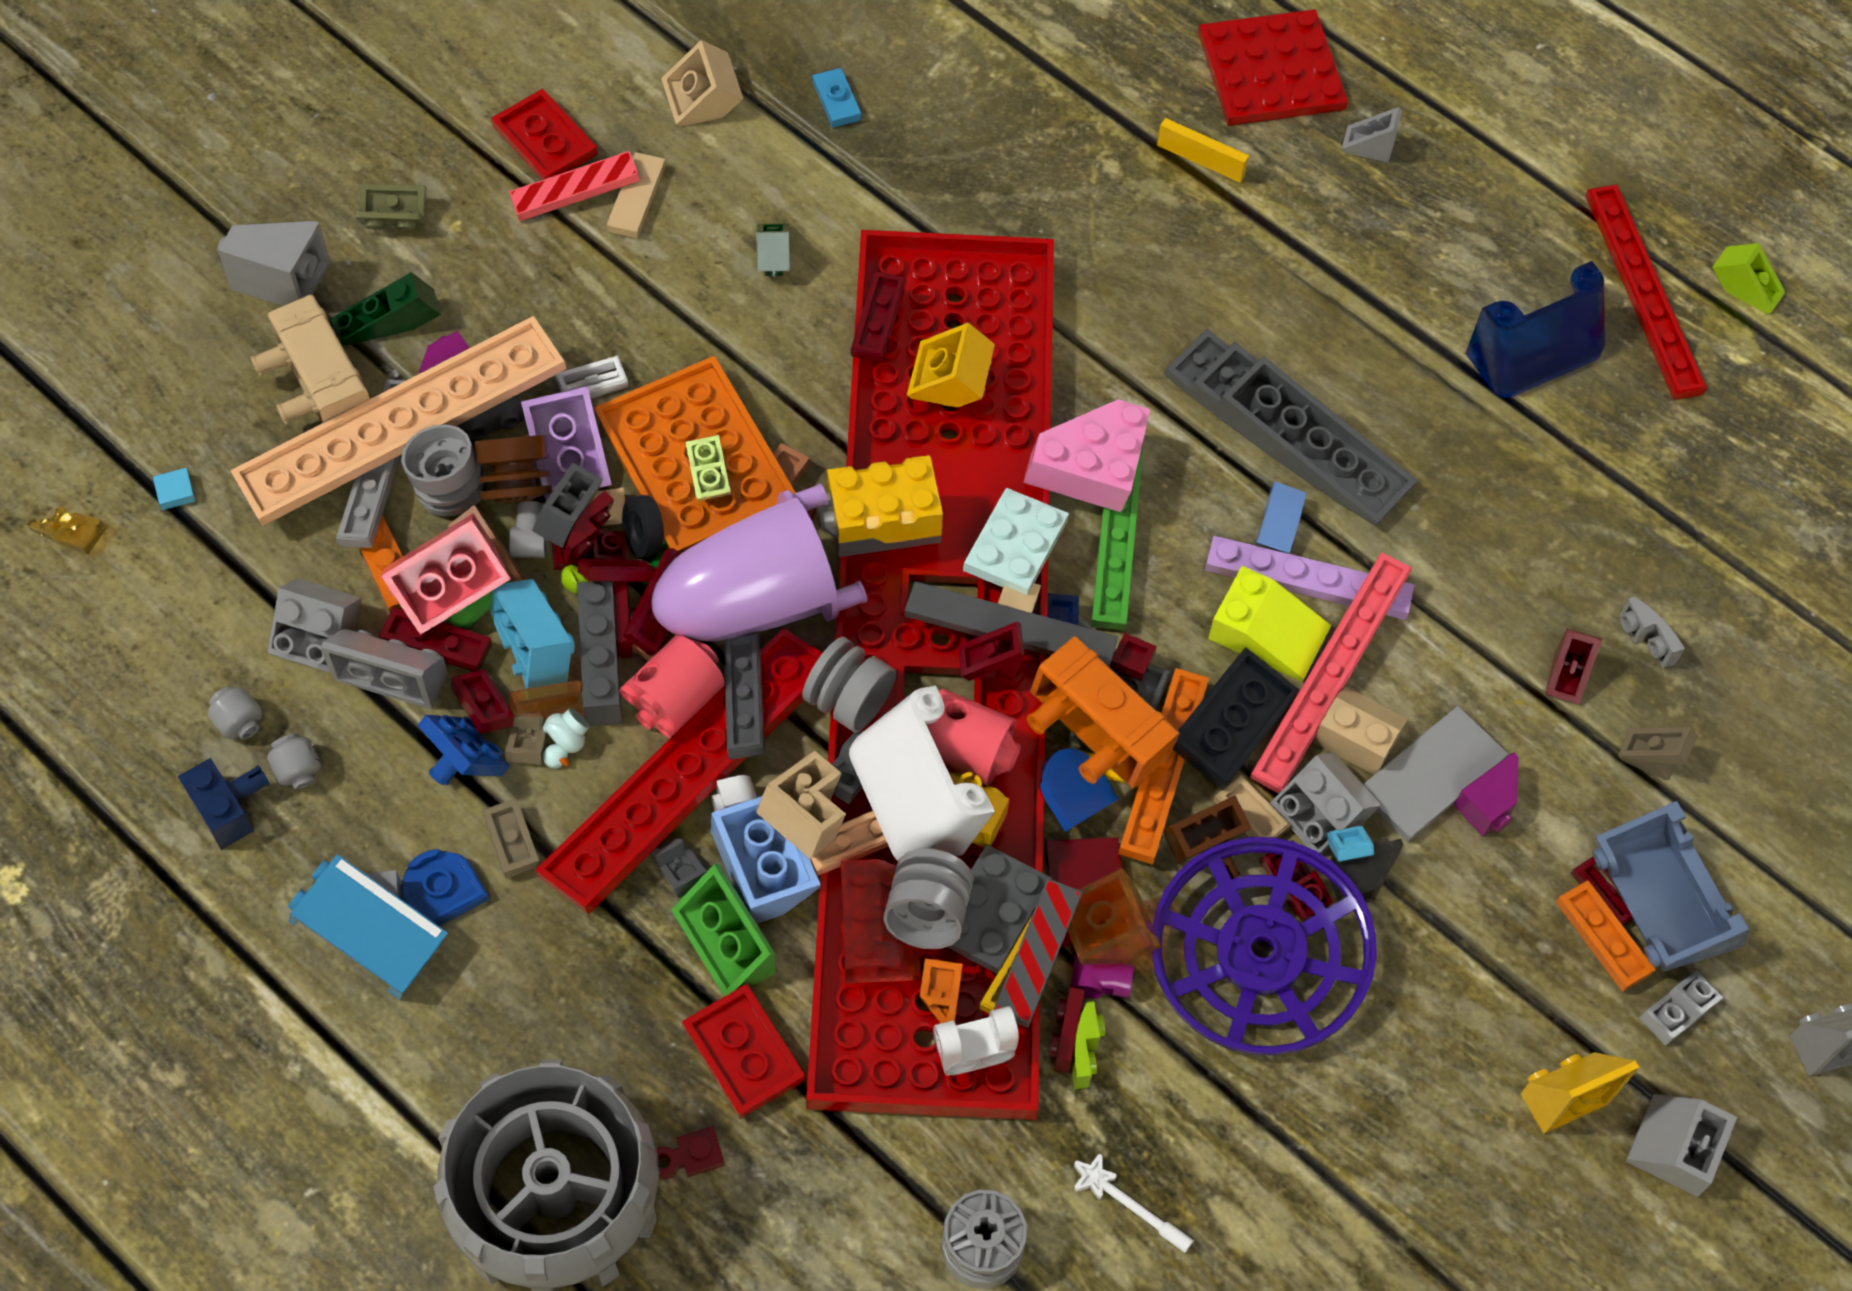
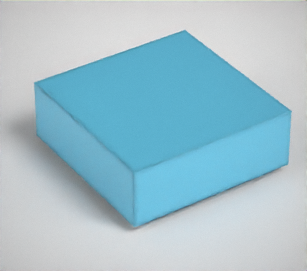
M187 468L153 476L159 505L162 510L196 501Z
M1363 826L1327 833L1328 845L1338 862L1374 855L1373 842Z

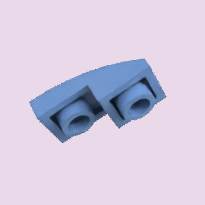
M1275 481L1273 482L1263 512L1264 518L1255 542L1256 545L1287 554L1290 553L1300 521L1306 492Z

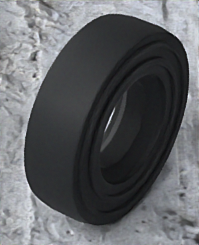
M648 495L628 498L623 506L622 523L630 550L635 556L643 558L659 554L664 543V527L656 502Z

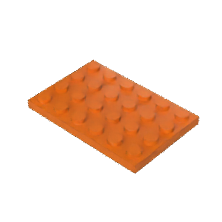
M715 355L593 407L596 418L638 494L648 495L656 502L661 513L664 541L668 549L674 548L682 554L687 549L715 533L760 511L777 505L779 493L789 490L792 494L796 493ZM719 435L731 494L697 501L685 442Z

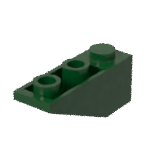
M410 272L331 319L337 338L342 346L415 330L441 314L434 289Z

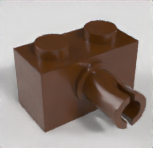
M1235 795L1170 825L1163 833L1178 864H1181L1211 847L1244 834L1251 829V826ZM1231 856L1222 859L1231 880L1241 875Z

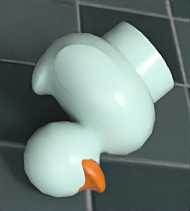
M569 708L564 714H552L544 723L543 732L548 733L556 743L548 746L543 753L544 763L550 768L569 767L568 753H576L584 746V734L590 728V725L573 708Z

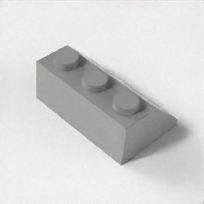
M344 628L324 640L321 645V650L333 681L429 709L433 708L448 675L444 658L437 652L430 649H423L421 651L410 648L405 643L395 639L389 641L379 639L364 630H357L355 632Z

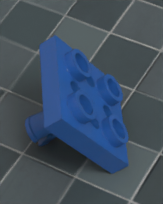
M425 715L418 724V727L443 754L434 767L429 770L430 776L439 784L448 785L457 771L461 775L502 777L510 767L502 757L501 749L494 743L487 741L478 732L469 717Z

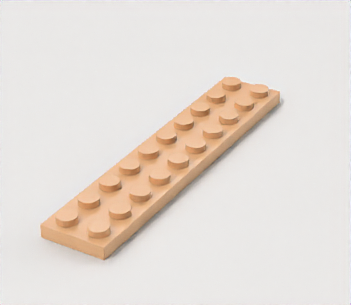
M532 316L230 471L259 522L264 526L402 454L409 439L419 431L433 425L447 424L456 427L566 370V364L538 321Z

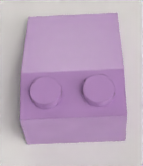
M588 386L521 402L529 436L547 435L549 457L536 461L537 469L550 471L551 476L540 477L541 485H552L553 492L572 463L603 479L599 488L612 485ZM551 493L544 495L545 501H547Z

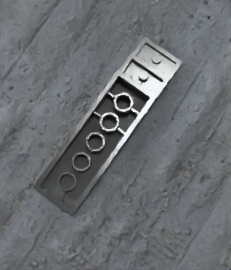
M1208 328L1165 370L1164 375L1232 429L1302 479L1375 526L1418 481L1265 356L1257 360L1236 342L1231 346L1227 345Z

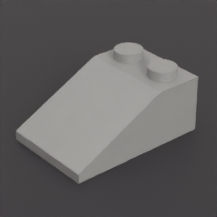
M1852 1003L1833 1010V1014L1822 1017L1820 1013H1814L1799 1020L1800 1026L1790 1037L1809 1077L1852 1065Z

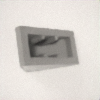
M1397 107L1348 125L1342 150L1348 154L1388 163L1397 135L1402 110Z

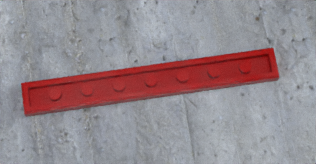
M1618 185L1588 189L1585 195L1673 400L1704 395L1707 386Z

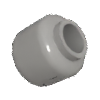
M227 686L217 691L209 700L210 706L207 715L224 738L232 740L241 738L245 740L259 730L260 726L258 723L262 718L263 712L245 688Z
M293 733L279 738L271 744L272 749L268 753L267 761L278 784L282 786L293 785L294 790H298L315 782L313 776L320 771L322 765L310 739L300 737L298 733Z

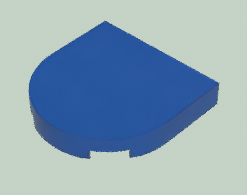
M1070 748L1059 750L1045 760L1042 765V783H1040L1043 797L1065 832L1119 799L1105 775H1102L1095 784L1087 782L1081 776L1078 768L1090 756L1080 750Z
M440 849L429 850L415 857L409 863L401 883V893L404 902L438 926L489 900L488 894L467 859L460 854L441 851Z

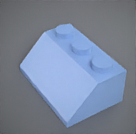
M762 796L711 813V834L734 889L756 924L784 915L818 890L821 885L810 859L756 813Z

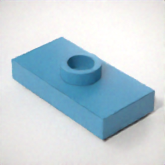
M842 68L812 75V83L832 128L861 121V111Z

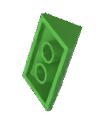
M714 864L671 911L720 991L726 996L745 984H748L750 988L775 974L776 958L775 952L719 864Z

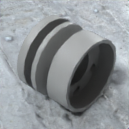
M447 424L430 426L419 431L409 439L402 451L401 463L411 485L414 487L422 507L431 514L445 517L464 513L481 501L479 491L487 490V482L478 483V477L486 475L483 467L476 464L475 450L469 436L459 427Z
M843 636L830 644L819 657L805 682L802 695L805 701L813 706L817 704V709L824 713L834 709L833 719L854 733H858L873 720L884 705L893 688L896 670L875 656L865 661L866 651L859 646L854 647V643Z
M916 849L905 853L898 860L891 887L892 890H890L883 920L887 930L904 943L923 949H941L953 945L960 939L966 908L974 881L971 869L958 857L936 849Z
M976 1190L964 1194L951 1206L944 1222L942 1257L947 1270L958 1282L971 1288L991 1289L1004 1284L1016 1273L1023 1258L1027 1239V1224L1022 1210L1010 1197L995 1190ZM980 1228H986L987 1233L991 1235L990 1240H983L982 1234H979Z

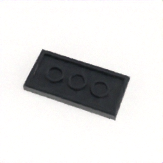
M1245 647L1178 730L1180 735L1172 750L1223 790L1292 703L1300 690Z

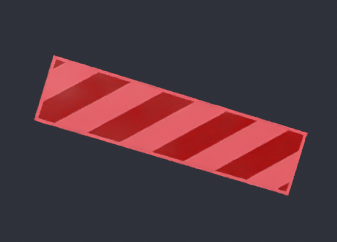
M627 151L511 190L509 193L518 219L523 221L638 182L640 178L631 153Z

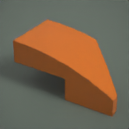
M925 958L920 998L939 1023L952 1020L955 1022L963 964Z

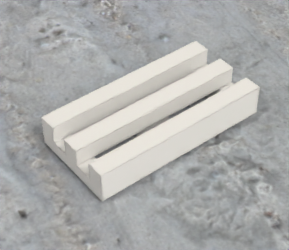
M618 355L555 375L560 392L588 386L591 399L629 388L628 380ZM612 369H616L615 371H612V372H608V373H605V374H602V375H597V374L602 373V372H606V371H609V370H612ZM585 378V380H581V381L574 382V383H571V384L566 385V383H568V382H572V381H575V380H578V379Z

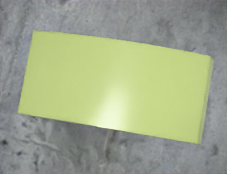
M719 435L685 442L697 501L730 495L731 490Z

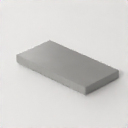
M1456 706L1363 785L1381 804L1376 812L1409 843L1456 802L1462 789L1505 759L1509 753L1459 706Z

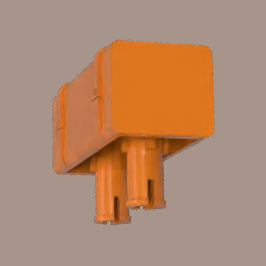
M1074 636L1039 666L1030 693L1043 705L1027 716V722L1033 731L1037 734H1043L1045 730L1059 719L1095 753L1078 768L1081 776L1087 782L1095 784L1111 768L1132 789H1135L1168 759L1180 733L1165 720V716L1161 712L1152 708L1108 667L1093 649H1089L1081 640Z

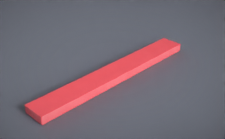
M1383 552L1380 553L1252 771L1251 779L1277 793H1280L1288 785L1316 737L1323 718L1336 696L1348 682L1410 575L1412 567Z

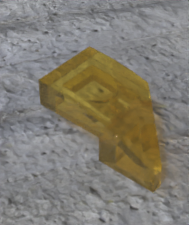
M64 506L55 509V514L41 521L33 518L27 523V526L35 533L87 555L107 529L100 519L76 512L69 514Z

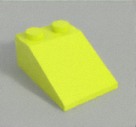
M1241 566L1213 619L1208 639L1238 653H1241L1246 647L1271 668L1304 682L1332 625L1275 580Z

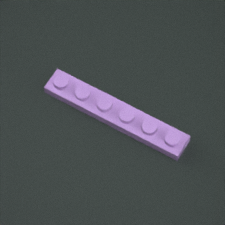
M1213 536L1205 571L1235 578L1241 566H1244L1275 580L1287 591L1347 606L1351 605L1369 574L1218 536ZM1404 583L1386 615L1404 620L1407 619L1415 584Z

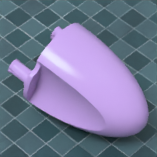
M819 483L814 487L794 494L789 490L783 491L778 495L777 505L760 511L715 533L677 556L663 572L653 592L652 610L656 620L665 629L676 635L700 641H720L779 627L822 612L826 621H831L839 616V611L867 602V595L860 581L836 590L824 548L807 513L809 510L828 504V498L822 484Z

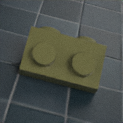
M360 183L359 211H356L355 218L361 224H364L365 228L373 230L384 229V225H397V229L405 231L416 230V226H426L427 188L425 185Z

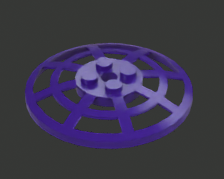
M1248 837L1230 840L1211 847L1191 859L1176 873L1164 890L1155 911L1151 931V956L1155 975L1164 996L1176 1014L1194 1031L1209 1041L1232 1051L1250 1055L1277 1056L1299 1052L1321 1043L1337 1033L1353 1017L1364 1001L1373 979L1377 958L1376 933L1371 913L1362 894L1350 877L1334 862L1317 851L1296 842L1273 837ZM1251 852L1283 855L1277 876L1248 875L1232 880L1222 859ZM1297 860L1312 866L1324 874L1341 890L1346 898L1326 909L1322 902L1310 891L1291 881ZM1209 867L1218 887L1210 891L1200 901L1193 911L1191 918L1169 910L1173 900L1183 886L1199 871ZM1252 887L1273 888L1268 905H1252L1245 907L1238 890ZM1287 893L1304 902L1314 912L1315 916L1299 924L1290 914L1282 910ZM1224 897L1232 915L1224 923L1222 929L1219 930L1201 923L1208 910ZM1353 911L1359 922L1363 938L1364 960L1362 970L1339 965L1341 959L1340 940L1334 922ZM1164 925L1185 933L1184 957L1187 971L1190 975L1171 984L1166 975L1162 956ZM1321 929H1324L1329 947L1328 963L1307 957L1306 937ZM1196 938L1217 945L1219 964L1201 972L1199 971L1195 956ZM1265 941L1272 947L1273 953L1267 958H1259L1254 955L1251 946L1255 942ZM1301 972L1324 977L1317 990L1303 1003H1300L1290 987L1298 979ZM1227 977L1230 982L1242 989L1237 1007L1234 1008L1221 1000L1208 985ZM1335 980L1357 985L1353 997L1343 1012L1328 1026L1319 1031L1307 1013L1324 1000ZM1198 990L1200 995L1213 1008L1232 1018L1227 1038L1201 1024L1185 1009L1178 997ZM1277 993L1287 1010L1275 1014L1251 1013L1256 994L1268 995ZM1294 1021L1305 1037L1293 1043L1276 1046L1242 1043L1247 1024L1272 1026Z

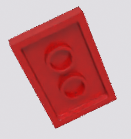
M543 88L491 118L493 128L541 180L571 171L598 155L597 146Z
M748 984L743 985L681 1021L683 1029L739 1119L744 1118L806 1081V1075Z

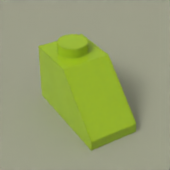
M1760 243L1727 246L1712 267L1725 292L1766 314L1773 312L1785 294V290Z

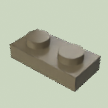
M517 798L482 810L505 878L540 866L538 855Z

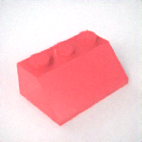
M474 513L388 565L381 574V577L420 635L511 579L493 542Z

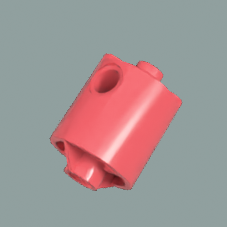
M676 635L619 689V693L629 704L636 708L638 712L635 714V717L643 727L648 730L655 727L665 737L670 739L725 685L720 669L716 665L719 659L707 644Z
M942 688L939 693L944 702V713L938 721L926 724L942 760L948 770L960 774L971 772L973 773L972 780L978 775L982 784L989 786L997 775L1006 771L1010 772L1018 758L1021 745L1013 740L1017 721L1012 717Z

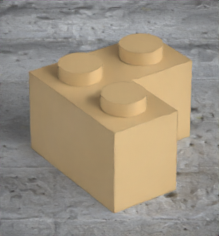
M814 750L767 784L756 813L811 860L834 842L846 815L830 801L842 773Z

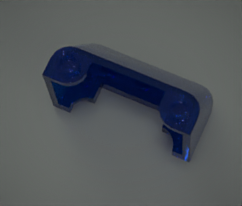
M1593 261L1578 266L1572 272L1570 284L1575 291L1573 295L1527 315H1524L1514 303L1503 300L1482 308L1465 354L1495 394L1508 398L1516 396L1591 363L1601 356L1605 347L1604 277Z

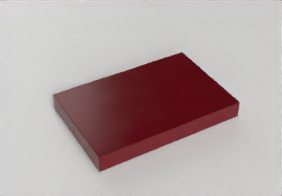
M1119 837L1046 840L1048 876L1056 882L1082 891L1081 899L1061 947L1128 944L1129 932L1121 855L1118 854L1120 848Z

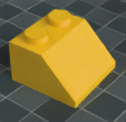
M970 323L920 341L907 396L915 400L952 407H960L982 399L995 344Z

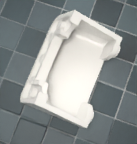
M936 685L920 688L912 692L858 735L849 750L852 765L889 848L897 861L905 853L916 849H936L948 852L954 856L963 855L995 812L987 794L981 787L973 783L954 785L926 725L938 721L944 713V702Z

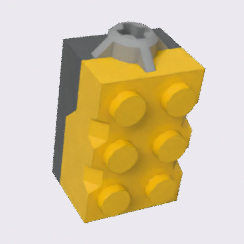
M930 455L906 458L902 464L889 465L885 461L872 463L868 469L855 470L852 466L827 470L828 504L817 507L818 519L821 530L835 537L839 557L941 543L943 512Z

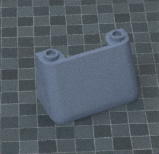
M1677 801L1596 836L1595 845L1597 849L1592 851L1597 866L1601 871L1606 869L1642 934L1647 944L1644 947V951L1653 968L1659 966L1663 971L1738 949L1745 945L1749 933V928L1740 913L1731 917L1733 907L1730 902L1725 903L1692 844L1693 836L1690 832L1687 833L1681 822L1686 816Z

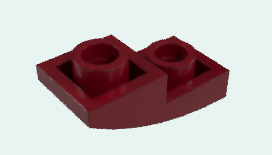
M606 491L597 496L576 521L562 556L566 563L575 556L582 558L594 547L593 540L598 528L604 525L611 517L609 512L614 499Z
M598 529L593 540L594 547L582 558L575 556L567 563L562 558L567 542L563 548L551 542L554 570H563L569 565L578 567V560L581 559L628 560L625 532Z
M1267 853L1258 858L1268 875L1277 876L1283 855ZM1297 860L1291 881L1310 891L1325 907L1334 903L1317 872H1310L1306 863ZM1287 893L1285 901L1301 921L1314 914L1304 902Z

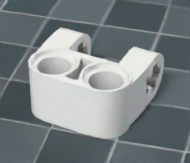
M1010 1006L991 1010L988 1018L956 1025L952 1020L934 1025L933 1030L945 1075H958L1006 1062L1014 1057L1019 1040L1016 1020Z

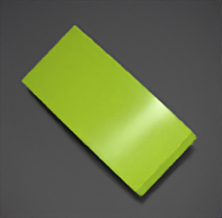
M1094 1001L1086 1003L1078 1024L1072 1056L1074 1089L1089 1088L1092 1074H1097L1095 1053L1092 1050L1098 1049L1101 1036H1105V1023L1103 1014H1096Z

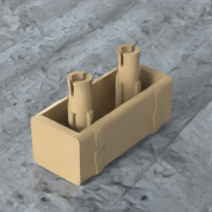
M308 295L268 313L278 346L256 356H251L250 359L259 377L288 364L299 381L304 394L276 405L277 411L285 425L312 412L316 413L322 424L370 399L361 375L352 365L333 331L324 309L320 307L314 295Z

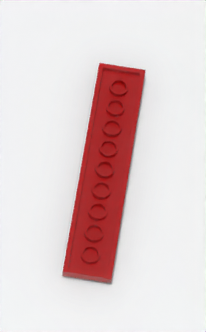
M784 628L761 649L765 739L804 701L802 692L805 682L815 663L823 654ZM725 685L535 869L541 880L589 915L717 788L718 780L726 779L747 758L730 760L727 753Z

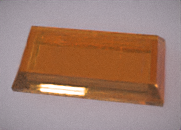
M577 680L511 691L509 695V708L515 714L578 704L582 682Z

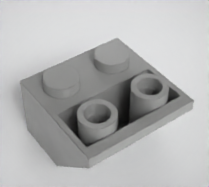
M299 578L279 587L267 653L330 673L321 650V645L324 640L344 628L352 631L356 630L361 597Z
M1334 752L1316 755L1270 802L1291 825L1290 828L1308 848L1317 851L1321 855L1330 849L1327 839L1328 832L1361 826L1381 806Z
M1653 1094L1625 1162L1698 1197L1713 1182L1737 1117L1701 1099Z

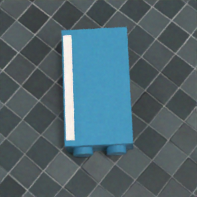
M337 854L330 863L327 860H323L311 877L315 880V883L307 892L301 889L288 905V908L292 910L288 922L294 926L298 921L388 984L387 992L400 1000L443 943L448 932Z

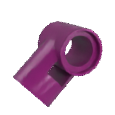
M1079 951L1074 955L1070 987L1085 990L1083 998H1099L1103 994L1129 998L1134 964L1108 961L1105 955L1094 951Z

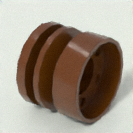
M547 435L474 441L476 464L492 466L493 473L478 477V483L494 481L495 490L479 491L480 500H490L499 503L531 501L545 494L552 493V485L536 486L535 479L536 477L551 476L550 471L534 469V462L549 457Z

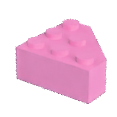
M1118 399L1040 433L1030 455L1023 483L1121 512L1132 490L1150 409Z

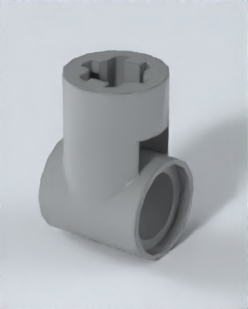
M524 501L518 504L516 527H511L509 550L511 557H547L548 540L532 531L544 505L543 503Z

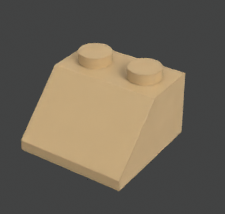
M700 40L661 78L675 123L680 127L723 118L744 99L728 52L703 40Z
M1345 686L1336 696L1323 718L1313 743L1331 753L1334 752L1344 760L1375 775L1381 770L1403 731L1408 718Z

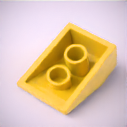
M1594 1052L1582 1058L1580 1054H1575L1559 1064L1561 1068L1549 1072L1545 1068L1527 1078L1529 1083L1521 1092V1096L1543 1134H1546L1609 1105L1640 1067L1635 1060Z

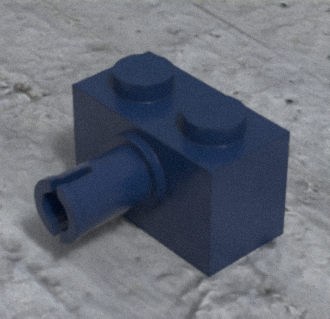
M209 758L178 776L187 795L221 850L254 832L240 805L242 804L241 800L270 785L259 765L229 781L228 779H223L214 762Z

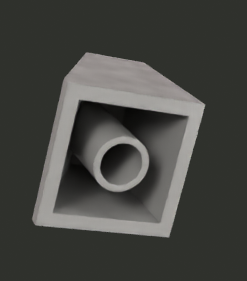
M315 221L232 225L226 237L221 238L217 250L231 290L281 306L308 295H313L331 263L320 224Z

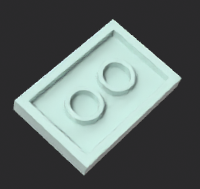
M1006 488L966 558L963 571L998 586L1004 587L1005 585L1027 595L1068 521L1069 513Z

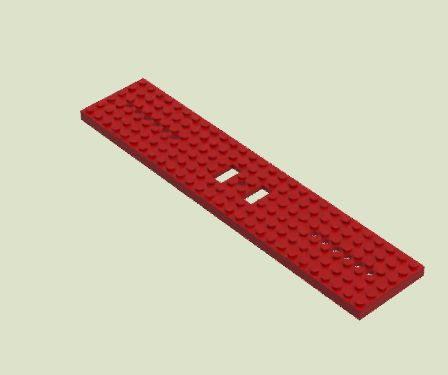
M861 229L854 337L874 271L906 277V286L883 363L853 357L846 467L852 466L855 470L868 469L872 463L885 461L889 465L902 464L906 458L930 455L943 512L941 543L840 557L838 589L860 581L865 589L867 602L839 611V616L836 618L835 640L844 636L854 643V647L859 646L866 651L865 661L875 656L896 670V679L887 700L873 720L860 731L861 733L906 698L903 697L904 672L961 675L958 645L978 637L904 617L908 602L909 581L977 584L978 599L998 604L1003 587L963 571L966 558L1006 488L1049 505V490L1023 482L1030 455L1039 434L1051 429L1054 239ZM957 294L963 299L959 302H951L947 299V296ZM949 321H958L961 325L970 323L995 344L982 399L960 406L954 411L945 410L942 404L915 400L907 396L920 341L950 330L951 328L945 325ZM953 430L958 436L953 439H946L941 436V432ZM1048 559L1035 581V584H1039L1041 587L1033 610L1034 614L1047 617ZM937 634H944L949 637L950 642L944 646L934 644L931 639ZM1024 649L1025 656L1017 676L1011 678L1002 671L997 670L974 679V700L972 701L1016 719L1017 723L1013 740L1021 745L1020 753L1012 770L997 775L989 786L982 784L984 788L993 787L998 789L1005 797L1009 798L1007 815L991 847L1043 873L1044 797L1041 792L1040 783H1042V765L1045 762V732L1037 734L1033 731L1027 722V716L1043 705L1030 693L1038 668L1047 659V655ZM834 709L830 713L828 762L831 765L839 757L843 744L854 733L833 719ZM863 788L850 804L832 795L830 800L846 814L842 823L873 811ZM971 843L963 855L956 857L972 869L984 848ZM889 847L821 874L806 1095L807 1110L1036 1120L1039 1102L1040 1001L1029 1028L1017 1024L1019 1040L1013 1058L990 1067L958 1075H945L936 1042L932 1046L924 1048L918 1046L914 1041L915 1035L922 1031L930 1032L934 1036V1025L940 1024L931 1011H922L915 1004L916 1000L920 997L923 977L917 970V966L922 961H925V958L963 964L955 1016L956 1025L989 1017V1013L980 1009V1003L997 974L947 947L923 949L911 946L897 939L887 930L883 918L898 863Z

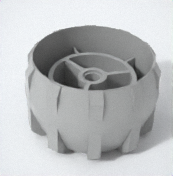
M542 1059L540 1065L520 1068L502 1076L495 1072L479 1082L481 1089L464 1104L455 1118L446 1120L438 1138L442 1150L437 1169V1183L433 1187L442 1220L451 1239L466 1258L471 1261L476 1273L491 1285L502 1280L506 1283L531 1288L532 1291H559V1287L577 1284L594 1276L600 1285L604 1287L619 1276L616 1262L634 1245L638 1237L650 1238L657 1221L654 1204L660 1172L658 1168V1154L648 1124H646L640 1112L624 1095L622 1085L607 1074L598 1077L582 1069L564 1066L563 1059ZM549 1134H571L586 1138L595 1143L605 1153L611 1163L610 1182L573 1174L566 1156L559 1150L546 1148L543 1136ZM534 1139L537 1151L533 1152L525 1160L522 1168L525 1187L496 1215L492 1211L490 1203L493 1177L510 1153L522 1144ZM550 1180H555L550 1184H544ZM577 1201L599 1205L585 1221L561 1233L533 1235L519 1231L537 1212L542 1217L551 1220L561 1219L572 1212L576 1207Z

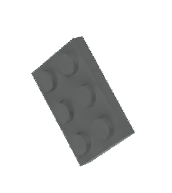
M986 844L971 869L974 881L960 939L947 948L998 974L1033 914L1047 878L1051 880L1052 878Z

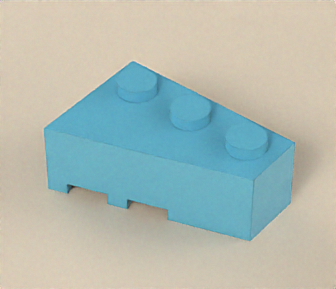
M533 579L502 584L492 592L490 613L504 649L511 648L517 663L512 664L511 668L515 676L522 675L524 680L525 692H523L522 696L525 704L565 697L570 657L575 651L572 635L565 631L558 613L553 612L548 604L546 594L540 591Z

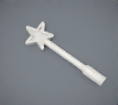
M1101 1154L1097 1155L1091 1165L1075 1161L1074 1167L1081 1175V1178L1074 1187L1076 1192L1090 1188L1097 1199H1101L1104 1190L1159 1231V1235L1182 1252H1187L1194 1240L1171 1223L1160 1220L1112 1185L1110 1182L1115 1181L1117 1175L1102 1169Z

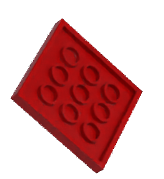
M1316 9L1199 24V39L1227 126L1346 110L1348 100Z

